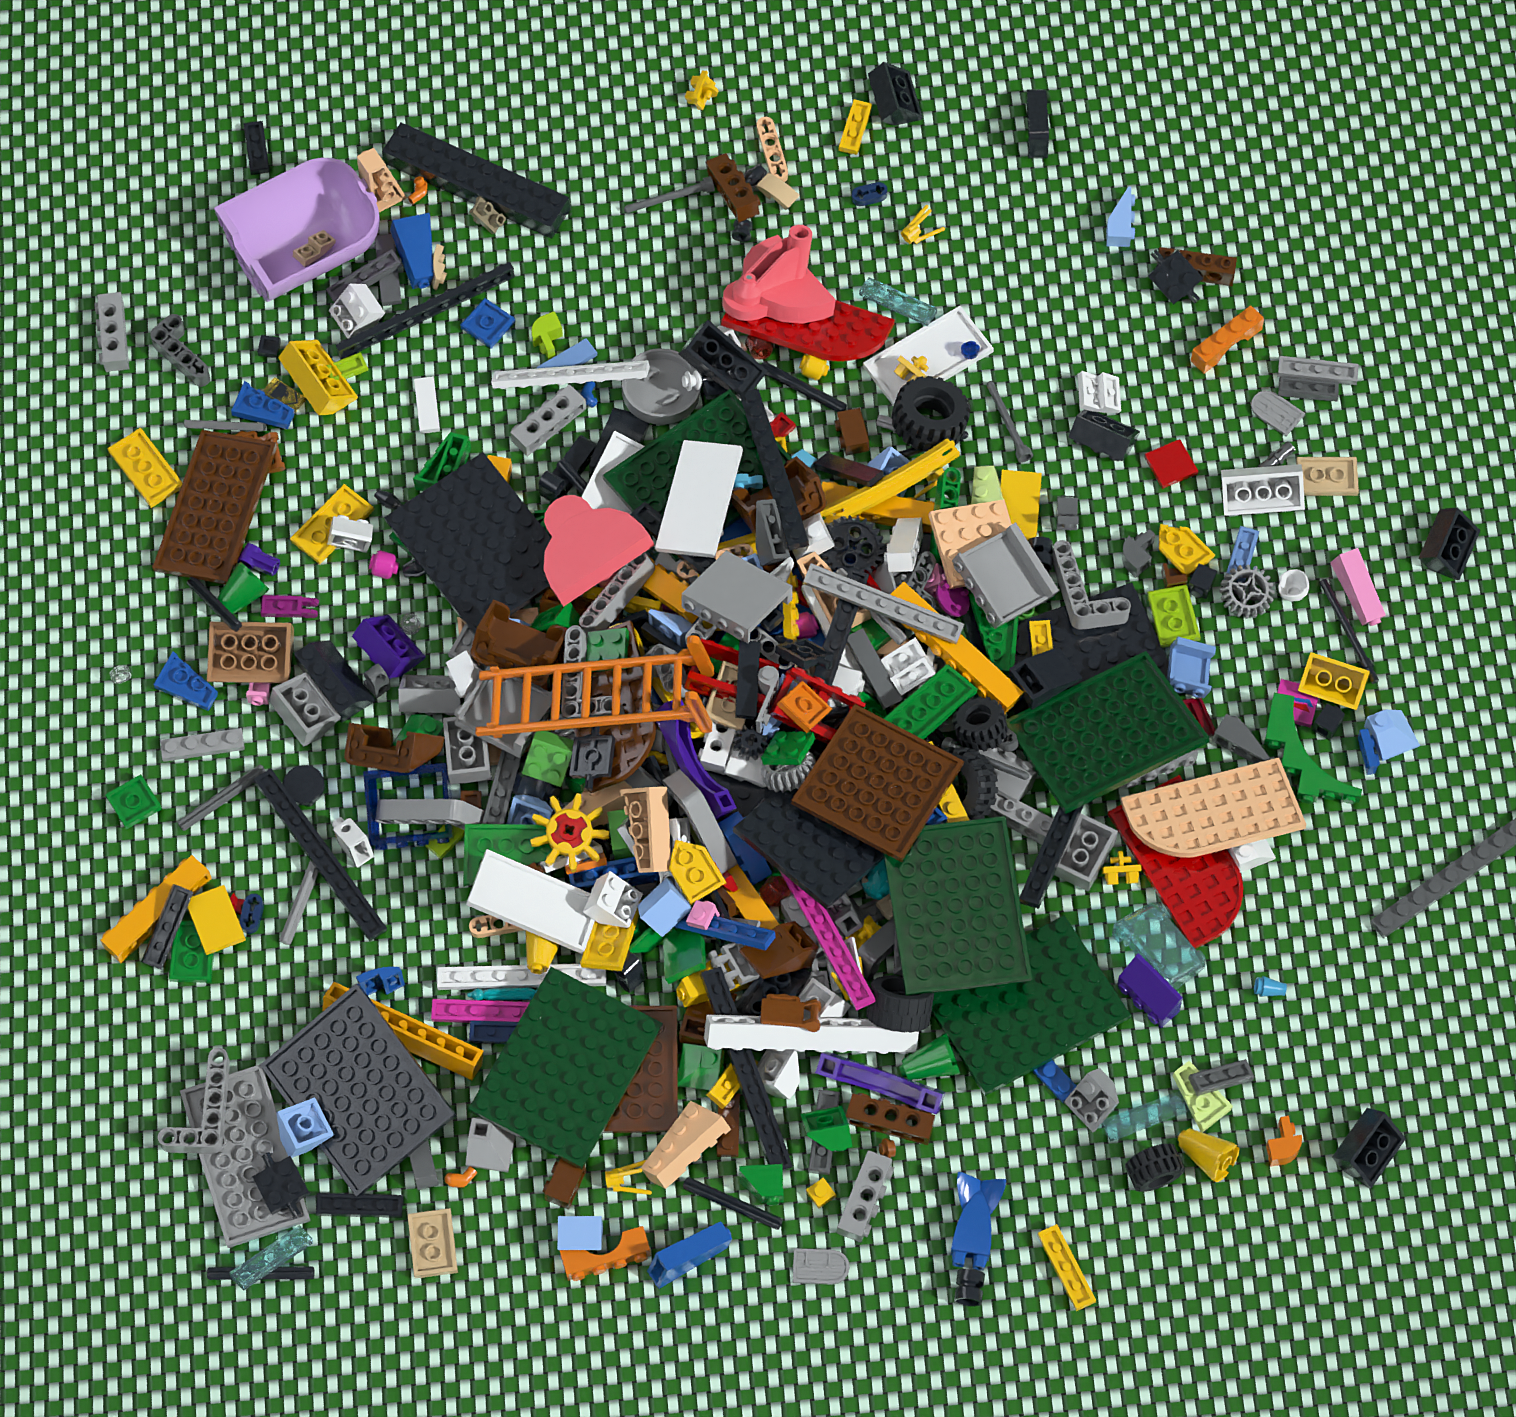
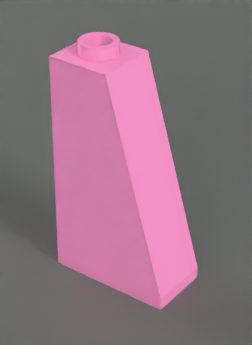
M1356 548L1340 554L1330 563L1362 626L1369 623L1371 627L1381 623L1380 619L1386 614L1359 549Z

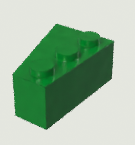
M450 432L435 450L436 453L424 464V468L420 473L416 474L413 478L415 490L425 491L464 465L471 450L469 436Z

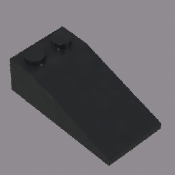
M709 320L699 326L678 353L695 369L727 390L730 389L739 398V393L754 390L768 372V370Z
M613 407L589 464L590 476H592L614 431L643 445L650 423L637 418L630 411Z
M804 968L765 979L759 976L735 1004L738 1015L761 1016L762 999L767 998L768 994L798 996L811 976V972Z

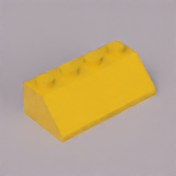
M318 340L289 341L278 358L318 415L334 414L357 400L358 396L347 380L341 375L342 373L337 366L333 364L334 362ZM331 373H332L333 377H335V376L338 375V376H339V380H335V379H333V378H329V375H330Z

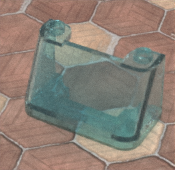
M1152 902L1114 923L1112 932L1114 939L1118 943L1124 940L1123 945L1125 947L1129 946L1136 955L1139 953L1175 990L1204 970V961L1206 960L1204 954L1191 945L1165 915V910L1159 903L1155 904Z

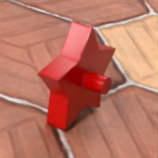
M233 893L230 901L235 913L241 915L244 899H238Z

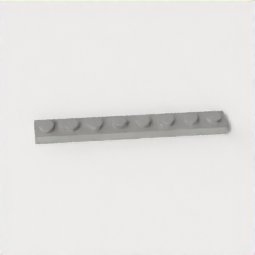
M812 563L803 581L804 585L953 644L957 643L964 626L961 622Z

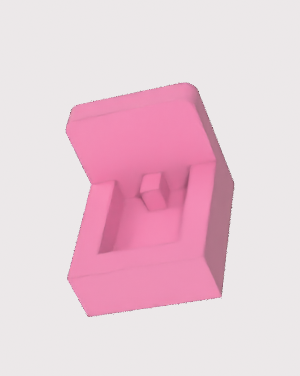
M250 683L249 691H246L248 703L256 706L269 704L271 683Z
M696 900L686 923L688 926L707 930L713 916L719 917L720 914L712 902Z

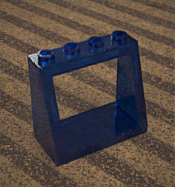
M446 763L421 765L410 773L388 770L363 771L369 843L371 847H375V850H386L389 845H396V848L409 847V843L425 846L429 845V841L437 840V844L450 843L449 839L454 838L452 824H445V831L380 838L379 822L375 821L378 804L377 783L442 776L443 799H452Z

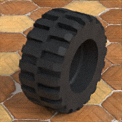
M923 376L917 377L915 381L912 379L900 388L891 413L892 426L896 429L897 435L903 438V442L907 445L911 444L912 448L923 449L924 452H927L947 438L949 441L953 440L956 445L962 439L970 417L968 399L965 395H962V390L959 387H954V383L950 381L946 382L943 378L938 377L936 379L933 376H927L926 378H923ZM927 408L935 410L945 419L932 420L926 418L917 409Z
M964 747L945 748L944 751L964 761L960 771L967 780L968 789L962 805L969 820L984 819V815H989L992 811L990 806L995 805L997 800L994 797L995 793H998V787H996L995 783L998 779L997 775H994L992 772L995 770L993 765L988 764V759L984 755H980V752L975 749Z

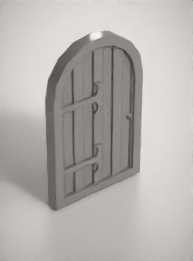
M1272 391L1257 393L1251 402L1253 413L1286 437L1305 416L1303 411Z
M794 1248L793 1283L832 1285L839 1284L848 1276L850 1269L849 1261L840 1251Z

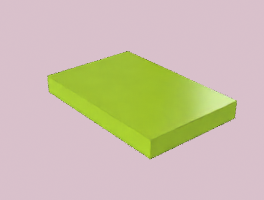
M1187 584L1147 592L1160 647H1169L1177 637L1200 641L1201 637Z

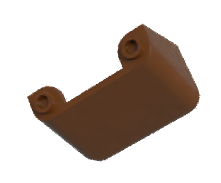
M797 456L788 460L784 464V468L801 519L804 521L824 510L826 498L819 476ZM769 486L751 496L745 488L737 487L732 490L730 502L756 537V502L772 499Z
M493 599L476 629L471 656L480 663L490 667L498 666L499 669L555 664L565 643L567 628L552 625L547 630V633L528 627L509 619L510 609L507 605ZM550 675L531 676V683L543 685L547 682Z
M349 723L344 757L346 762L351 765L410 773L440 754L443 748L444 737L407 731V738L401 741L397 740L396 746H393V733L390 729Z

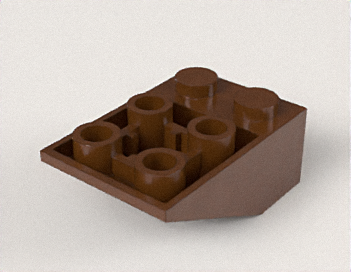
M796 921L779 924L771 929L775 931L776 938L766 950L746 945L739 950L760 977L765 979L812 967L819 947Z
M731 993L735 1004L737 994ZM709 1000L687 1007L679 1032L680 1043L707 1046L704 1040L706 1016L714 1015Z

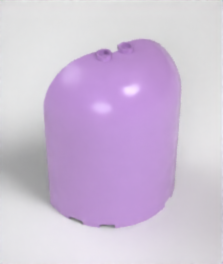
M316 158L306 161L214 207L220 226L223 227L226 239L231 250H234L239 265L254 289L266 302L364 253L374 242L380 222L379 210L376 204L377 199L373 192L369 193L366 191L368 186L363 178L360 179L351 166L334 158ZM322 230L326 231L336 240V243L323 256L304 267L293 257V250L307 244L308 237Z

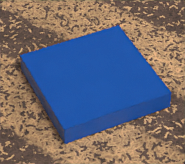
M484 298L460 326L461 329L491 349L516 320L513 316Z

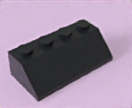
M330 640L311 642L294 653L297 665L303 673H308L341 716L339 719L341 723L375 702L374 697Z

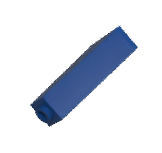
M425 213L393 220L390 232L412 289L428 287L433 279L430 214Z
M720 1221L657 1252L647 1272L657 1288L660 1289L727 1249L732 1240L731 1232Z

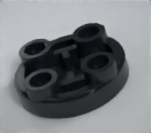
M309 765L294 767L286 774L283 780L284 787L297 805L311 807L320 799L325 789L322 774L318 769Z

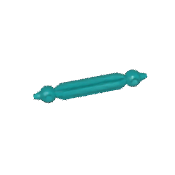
M493 988L484 991L475 989L473 992L467 993V997L474 1000H482L484 998L488 1001L532 1000L537 989Z

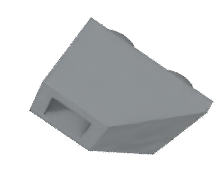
M1098 1068L1086 1074L1064 1103L1092 1132H1095L1118 1105L1119 1100L1114 1082Z
M472 1118L468 1136L466 1166L508 1173L515 1135L484 1119Z

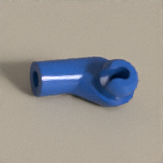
M593 381L585 382L580 392V395L586 401V406L588 405L590 408L595 407L598 402L592 394L595 386Z

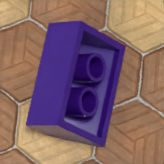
M390 615L363 619L352 635L357 645L367 653L372 662L378 663L384 669L389 679L403 676L426 658Z
M1138 953L1119 975L1118 988L1124 995L1128 994L1133 999L1134 1005L1139 1010L1143 1009L1148 1014V1019L1154 1025L1158 1024L1162 1028L1180 1012L1183 997Z

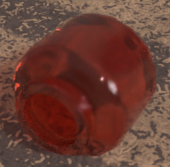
M748 335L745 340V346L754 359H766L773 351L774 345L772 342Z
M770 876L760 887L759 894L767 906L778 907L781 905V900L789 896L790 889L782 876Z

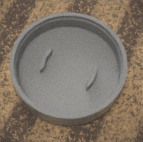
M652 349L640 353L630 361L648 360L650 366L646 378L622 380L624 403L637 418L652 424H672L686 418L696 408L700 399L701 387L699 390L692 387L691 391H687L686 387L682 385V376L685 375L686 371L693 375V372L697 369L678 355L679 352L670 349Z

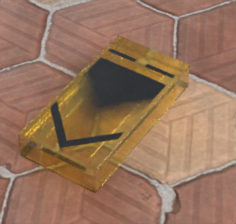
M275 377L263 390L266 396L271 399H277L294 409V414L306 401L305 396Z

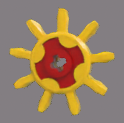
M579 793L574 797L571 809L562 810L559 801L554 796L550 797L551 807L554 809L555 814L550 819L533 814L532 820L536 824L546 827V835L531 839V846L538 847L549 843L553 850L547 856L545 865L550 867L559 854L568 856L569 868L572 873L576 872L577 868L575 856L582 852H585L592 860L597 862L600 859L599 855L589 845L592 838L609 839V831L592 829L591 822L603 814V809L598 807L588 815H585L579 811L582 803L581 794ZM566 830L573 831V835L566 834Z

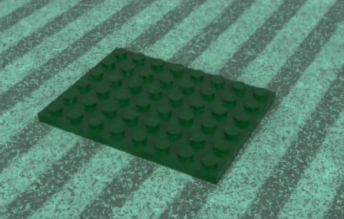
M730 389L603 474V480L631 512L646 502L664 516L683 441L688 440L741 446L743 452L737 474H748V477L761 475L763 480V488H749V495L751 496L768 487L741 401ZM776 441L783 464H785L792 457ZM730 501L723 530L741 518ZM668 553L675 562L680 560L674 553Z
M1147 651L1057 694L1033 710L1028 708L1006 719L1007 728L1017 736L1019 748L1065 814L1210 742V737Z
M1005 816L924 826L902 862L883 853L906 996L1032 980Z
M1065 915L1025 936L1032 973L1031 981L934 993L931 1013L943 1032L947 1033L950 1043L984 1096L1097 1037L1131 1017V1014Z
M550 967L469 1106L468 1111L582 1170L662 1029L663 1023Z

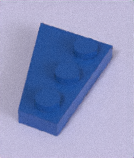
M244 381L231 410L232 416L285 429L289 428L294 417V409L277 399H271L260 389L252 388L246 381Z
M175 652L171 653L154 683L156 689L207 711L210 710L218 695L217 690L196 674Z

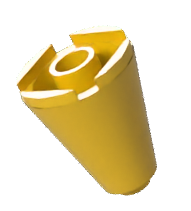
M525 930L527 968L532 973L540 975L548 971L560 945Z
M1190 1128L1186 1131L1183 1130L1178 1136V1146L1215 1182H1219L1227 1176L1229 1172L1226 1169L1229 1165L1234 1166L1239 1155V1147L1235 1143Z

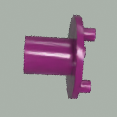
M947 579L941 581L936 588V600L942 609L954 617H960L967 613L970 606L969 591L963 587L949 589Z

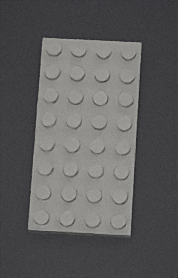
M260 1065L229 1074L222 1148L214 1154L199 1153L227 1248L311 1221L304 1198L296 1204L302 1214L300 1217L296 1214L297 1219H293L289 1209L281 1210L272 1215L252 1177L267 1167L262 1158L263 1154L267 1157L266 1153L270 1152L274 1162H279L288 1157L280 1140L276 1108L264 1070ZM222 1078L214 1079L212 1082L219 1083ZM206 1082L180 1090L191 1128L202 1127ZM215 1097L210 1103H218L220 1098ZM212 1118L208 1123L215 1124L218 1118ZM210 1138L207 1144H214L217 1139Z

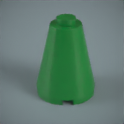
M240 562L217 599L232 614H235L267 593L269 588Z
M947 1033L942 1034L902 1059V1065H899L902 1076H907L909 1080L960 1074Z

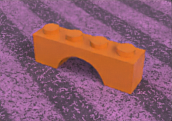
M1250 305L1192 350L1191 362L1205 374L1219 363L1222 356L1235 343L1243 339L1248 341L1259 333L1263 327L1264 317Z
M640 1226L622 1232L619 1245L608 1254L595 1255L586 1250H560V1255L567 1280L579 1281L592 1273L599 1275L606 1272V1269L623 1268L629 1262H643L651 1256V1251L644 1227Z

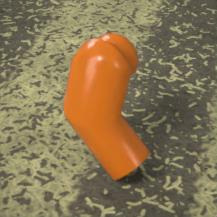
M421 176L415 178V192L407 197L411 204H415L427 194V182Z
M469 1166L463 1174L448 1173L444 1178L445 1183L450 1187L463 1188L475 1177L477 1171Z

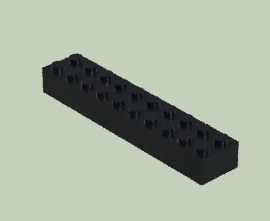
M400 122L382 150L383 161L386 165L415 178L421 176L427 183L473 204L476 203L477 197H482L486 202L489 201L493 205V209L499 214L502 213L506 219L551 239L570 211V199L568 196Z

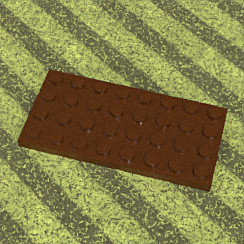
M201 430L152 567L155 572L188 578L194 577L199 580L220 584L227 583L235 570L277 449L276 442Z

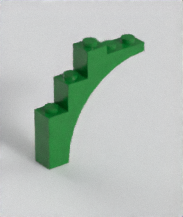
M1274 692L1264 745H1268L1269 748L1276 750L1283 748L1281 764L1286 775L1292 777L1300 775L1296 799H1300L1303 803L1311 804L1313 802L1316 803L1318 795L1327 800H1334L1336 798L1343 800L1347 804L1359 803L1362 789L1347 785L1331 777L1319 768L1307 754L1295 728L1293 714L1294 696Z

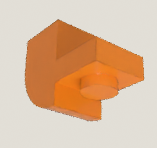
M1289 1116L1280 1117L1278 1125L1281 1138L1267 1141L1266 1150L1270 1167L1288 1164L1299 1153L1302 1135L1293 1136L1296 1134L1295 1125L1293 1122L1290 1123Z

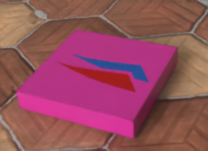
M1281 679L1277 693L1294 696L1293 714L1295 724L1311 728L1318 697L1299 692L1300 683Z

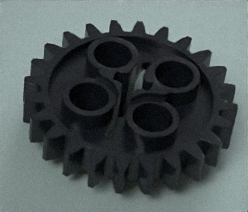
M849 515L847 521L841 516L840 523L833 520V527L827 525L833 543L840 542L843 545L841 548L834 546L821 555V559H827L825 563L828 566H832V572L843 568L848 573L851 567L868 573L870 576L872 573L871 569L877 570V564L882 562L880 557H883L885 553L881 550L884 549L885 544L879 543L883 540V536H877L880 529H872L874 523L867 525V518L860 522L859 516L852 520L851 515ZM850 532H857L859 534V537H852L850 535ZM849 545L850 547L856 546L855 550L853 548L848 550ZM867 547L871 553L865 554L861 548ZM851 558L855 563L847 564L844 559Z

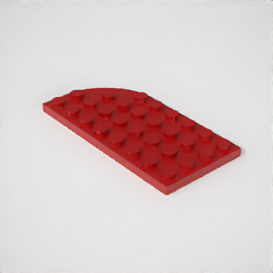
M835 300L833 316L803 324L781 322L768 316L757 320L744 321L733 318L728 313H725L721 320V326L820 359L851 361L864 358L879 350L887 340L894 326L895 319Z
M1178 775L1153 789L1184 781ZM1122 804L1108 811L1109 818L1137 863L1141 865L1142 871L1192 951L1224 934L1235 921L1243 898L1242 876L1227 849L1197 857L1167 855L1150 848L1133 833Z

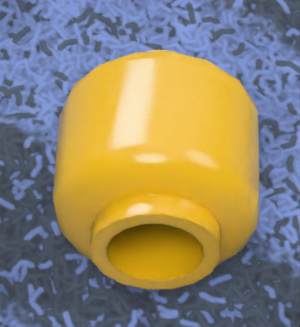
M804 354L799 369H801L803 376L817 381L821 376L825 377L827 375L829 366L826 365L827 360Z

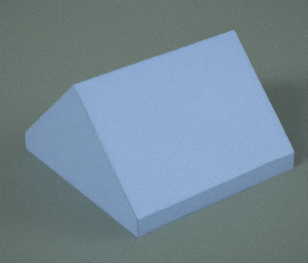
M668 877L637 905L640 918L662 937L692 910L691 905Z
M558 1216V1250H601L603 1234L602 1216Z

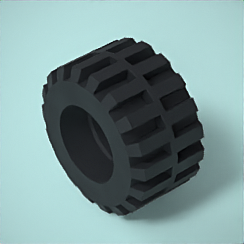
M978 696L976 699L970 698L969 701H965L962 706H959L953 714L956 736L962 747L966 746V748L977 751L983 750L984 752L989 748H996L995 745H1000L1002 739L1006 738L1008 728L1004 710L995 699L991 700L990 697L982 698V696Z
M1159 1144L1147 1148L1134 1155L1125 1164L1134 1189L1140 1192L1161 1188L1179 1178L1185 1170L1174 1144Z

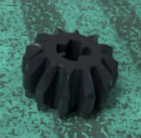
M754 725L751 726L750 730L746 726H743L742 731L737 730V737H734L732 740L736 744L733 750L739 751L738 757L746 755V761H749L750 756L757 760L758 755L762 756L765 752L764 749L768 747V743L765 742L767 735H761V733L756 732ZM748 740L752 741V745H748Z

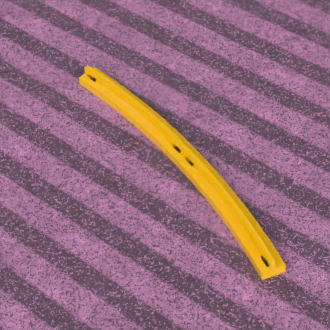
M947 438L924 454L884 476L872 487L865 486L827 504L824 510L820 512L822 518L824 517L825 519L823 520L824 523L827 522L829 524L841 516H845L847 519L849 515L853 517L895 496L959 457L960 452L955 447L954 441H949ZM947 450H950V452H949L948 454H946L945 456H942V454H943L944 452H946ZM843 509V512L833 515L834 512ZM751 533L718 543L717 551L745 543L752 547L753 554H757L756 537ZM741 550V554H740V555H743V557H746V556H747V553H749V552H745L744 550Z

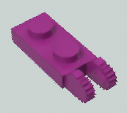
M263 595L261 617L316 618L318 616L316 610L302 609L303 605L306 607H316L319 605V600L302 596Z

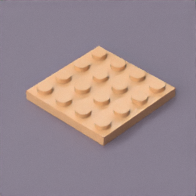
M1005 500L930 511L928 514L949 589L966 587L963 577L954 568L952 560L955 556L1000 534L1012 525Z

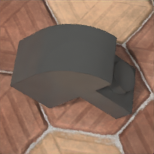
M1057 495V530H1077L1079 517L1077 514L1078 497Z
M1150 529L1145 533L1141 532L1135 540L1128 536L1123 545V565L1135 578L1150 567L1152 557L1145 551L1154 543L1155 534Z
M846 893L829 907L835 915L834 923L846 937L864 926V917L859 906Z

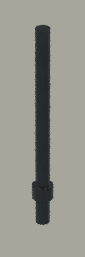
M1327 579L1321 580L1319 583L1360 660L1359 665L1362 669L1370 671L1369 679L1371 683H1377L1379 679L1373 669L1374 665L1371 659L1367 658Z

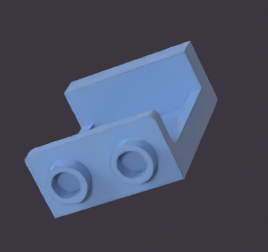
M1177 637L1170 645L1167 680L1177 693L1190 694L1196 698H1205L1212 687L1208 685L1210 660L1215 655V646Z

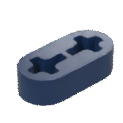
M881 182L859 186L852 191V202L859 207L882 202L887 198V186ZM861 194L863 199H860L857 195Z
M250 894L244 900L239 923L242 931L247 934L255 933L260 925L264 903L258 894ZM254 900H256L258 905H255L254 911H251L252 908L250 904H252ZM251 916L254 924H251L250 927H247L246 923L249 922Z

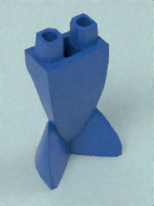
M958 1172L957 1190L963 1211L957 1223L951 1247L953 1266L964 1267L965 1258L974 1259L973 1269L984 1271L987 1261L989 1262L992 1228L990 1214L997 1207L1004 1193L1006 1179L981 1181L963 1172Z

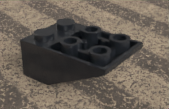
M1059 647L1024 659L1009 669L1008 676L1024 692L1021 697L1031 710L1082 680L1081 675Z

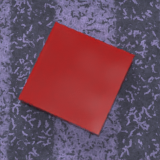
M1180 439L1144 455L1162 489L1198 474L1197 467Z

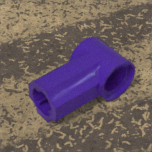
M251 543L246 544L237 561L238 563L242 562L249 570L254 568L270 576L276 575L280 565L279 559L263 553L259 547Z

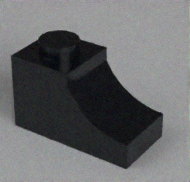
M519 772L516 775L512 791L516 795H529L542 801H547L552 796L558 799L562 786L559 787Z

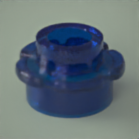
M968 341L961 345V353L966 359H974L978 356L980 346L976 342Z

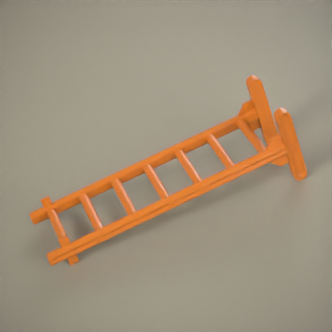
M695 635L687 637L688 649H682L677 654L499 669L498 666L490 667V670L479 671V679L481 681L493 680L491 723H486V726L476 727L475 734L477 736L493 735L494 738H502V734L678 719L686 722H696L700 732L710 733L712 732V721L697 692H686V705L681 706L682 663L689 666L697 665L702 675L711 678L714 676V666L700 638ZM674 664L672 710L650 712L652 666ZM644 666L642 713L620 715L622 668ZM613 669L611 715L589 717L591 672ZM583 672L581 718L559 720L561 674ZM553 674L551 721L529 722L531 676ZM523 677L521 723L499 725L501 682H506L505 678Z

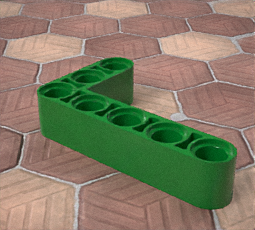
M954 467L947 468L937 479L934 511L958 507L961 474ZM932 529L929 552L934 555L936 563L943 566Z

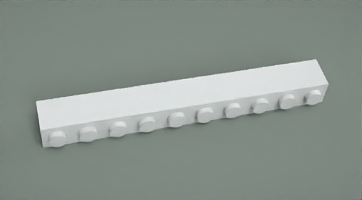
M707 1015L704 1033L707 1047L715 1050L722 1048H732L734 1050L752 1048L757 1051L763 1049H774L776 1051L794 1049L799 1052L805 1050H815L817 1052L835 1050L840 1053L847 1051H857L859 1053L877 1051L882 1054L888 1052H898L900 1054L915 1052L919 1032L903 1033L883 1029L871 1023L869 1019L818 1018L821 1024L820 1030L810 1032L800 1027L761 1024V1016ZM804 1017L803 1021L810 1019V1017Z

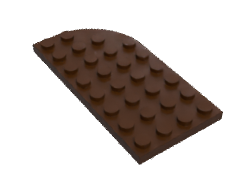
M630 620L606 629L627 628L629 630L627 658L641 657L633 623ZM565 646L562 647L557 658L559 664H564ZM643 666L622 669L620 704L624 707V714L642 713ZM613 670L591 672L590 698L612 696ZM652 700L650 703V712H654ZM656 721L600 726V735H613L616 738L611 777H598L594 779L593 790H589L590 793L624 781L642 765L655 740ZM591 727L574 728L575 736L582 737L591 734Z

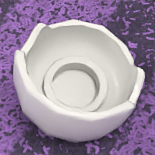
M1298 569L1288 570L1280 576L1278 590L1281 597L1293 602L1302 600L1308 594L1309 580L1303 571Z

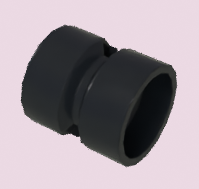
M1033 537L1027 540L1046 571H1051L1053 568L1052 540L1047 537Z
M959 1269L956 1284L959 1287L955 1289L954 1302L970 1307L982 1305L983 1291L981 1288L984 1287L985 1273L975 1269Z

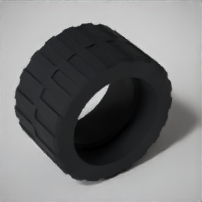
M885 975L877 977L872 981L870 990L875 997V1002L868 1005L866 1013L871 1023L883 1029L903 1033L919 1032L929 1026L934 993L906 996L903 976Z

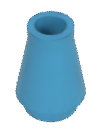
M1265 976L1257 977L1255 980L1254 993L1259 994L1260 997L1285 996L1286 983H1281Z

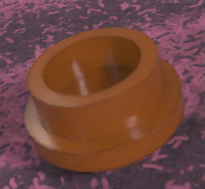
M888 1138L882 1139V1143L879 1144L880 1155L888 1158L895 1157L896 1146L893 1140Z

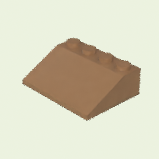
M210 622L207 682L284 683L289 680L294 643V627L291 623L241 622L242 627L239 628L238 632H235L225 622Z

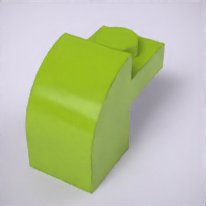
M554 311L539 317L534 322L531 330L533 346H539L542 355L546 354L548 360L556 356L552 340L563 337L562 326Z

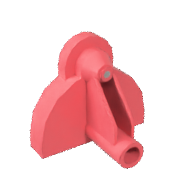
M794 225L790 228L787 238L781 239L779 235H776L753 246L744 258L742 276L737 281L727 285L723 292L722 306L725 312L733 318L744 321L757 320L768 316L781 322L802 324L833 316L836 299L808 269L812 241L811 229L805 225Z
M567 495L556 499L549 505L545 513L544 523L552 538L545 550L543 570L551 589L563 607L596 584H599L600 588H605L619 572L620 568L654 546L650 535L642 524L629 513L612 508L592 509L587 501L576 495Z

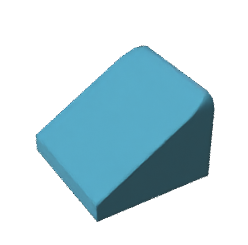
M803 449L792 455V458L797 456L811 469L814 466L813 463L817 461L815 457Z

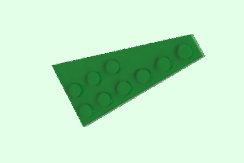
M966 587L969 591L968 597L987 658L1002 673L1009 676V669L1015 664L1018 616L995 629L988 622L982 607L976 603L975 596L971 590Z
M465 824L463 886L474 883L487 849L525 866L533 862L535 864L542 861L545 862L547 856L553 850L549 843L532 847L530 840L546 835V827L525 824ZM566 830V834L573 835V831Z

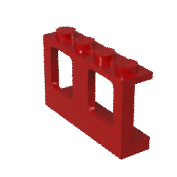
M701 638V642L709 657L738 666V650ZM759 658V671L765 666H772L778 671L780 664ZM697 665L691 667L684 687L709 697L712 690H717L716 693L718 694H715V697L720 699L729 698V696L736 699L737 686L734 685V682L729 684L728 680L723 682L699 674ZM762 693L757 695V713L760 712L766 695ZM727 699V700H726V701L735 703L733 700H730V699Z
M795 667L786 672L769 715L799 731L805 732L777 706V703L787 695L793 680L799 682L803 680L826 703L829 698H833L848 705L849 712L854 704L864 708L866 703L862 702L858 696L853 694L847 695L842 692L843 690L840 687L829 686L824 683L823 679L816 676L811 677L806 674L805 670ZM820 721L809 732H813L817 740L828 745L837 730Z

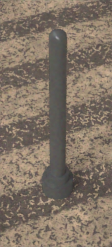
M711 176L703 178L699 184L626 205L624 211L630 213L699 191L713 192L715 191Z
M987 382V388L1016 446L1015 455L1018 461L1023 463L1033 457L1031 449L1023 444L994 382Z
M946 737L941 745L942 750L945 748L962 747L956 739ZM985 756L988 759L987 763L992 764L995 769L1023 780L1029 778L1027 772Z

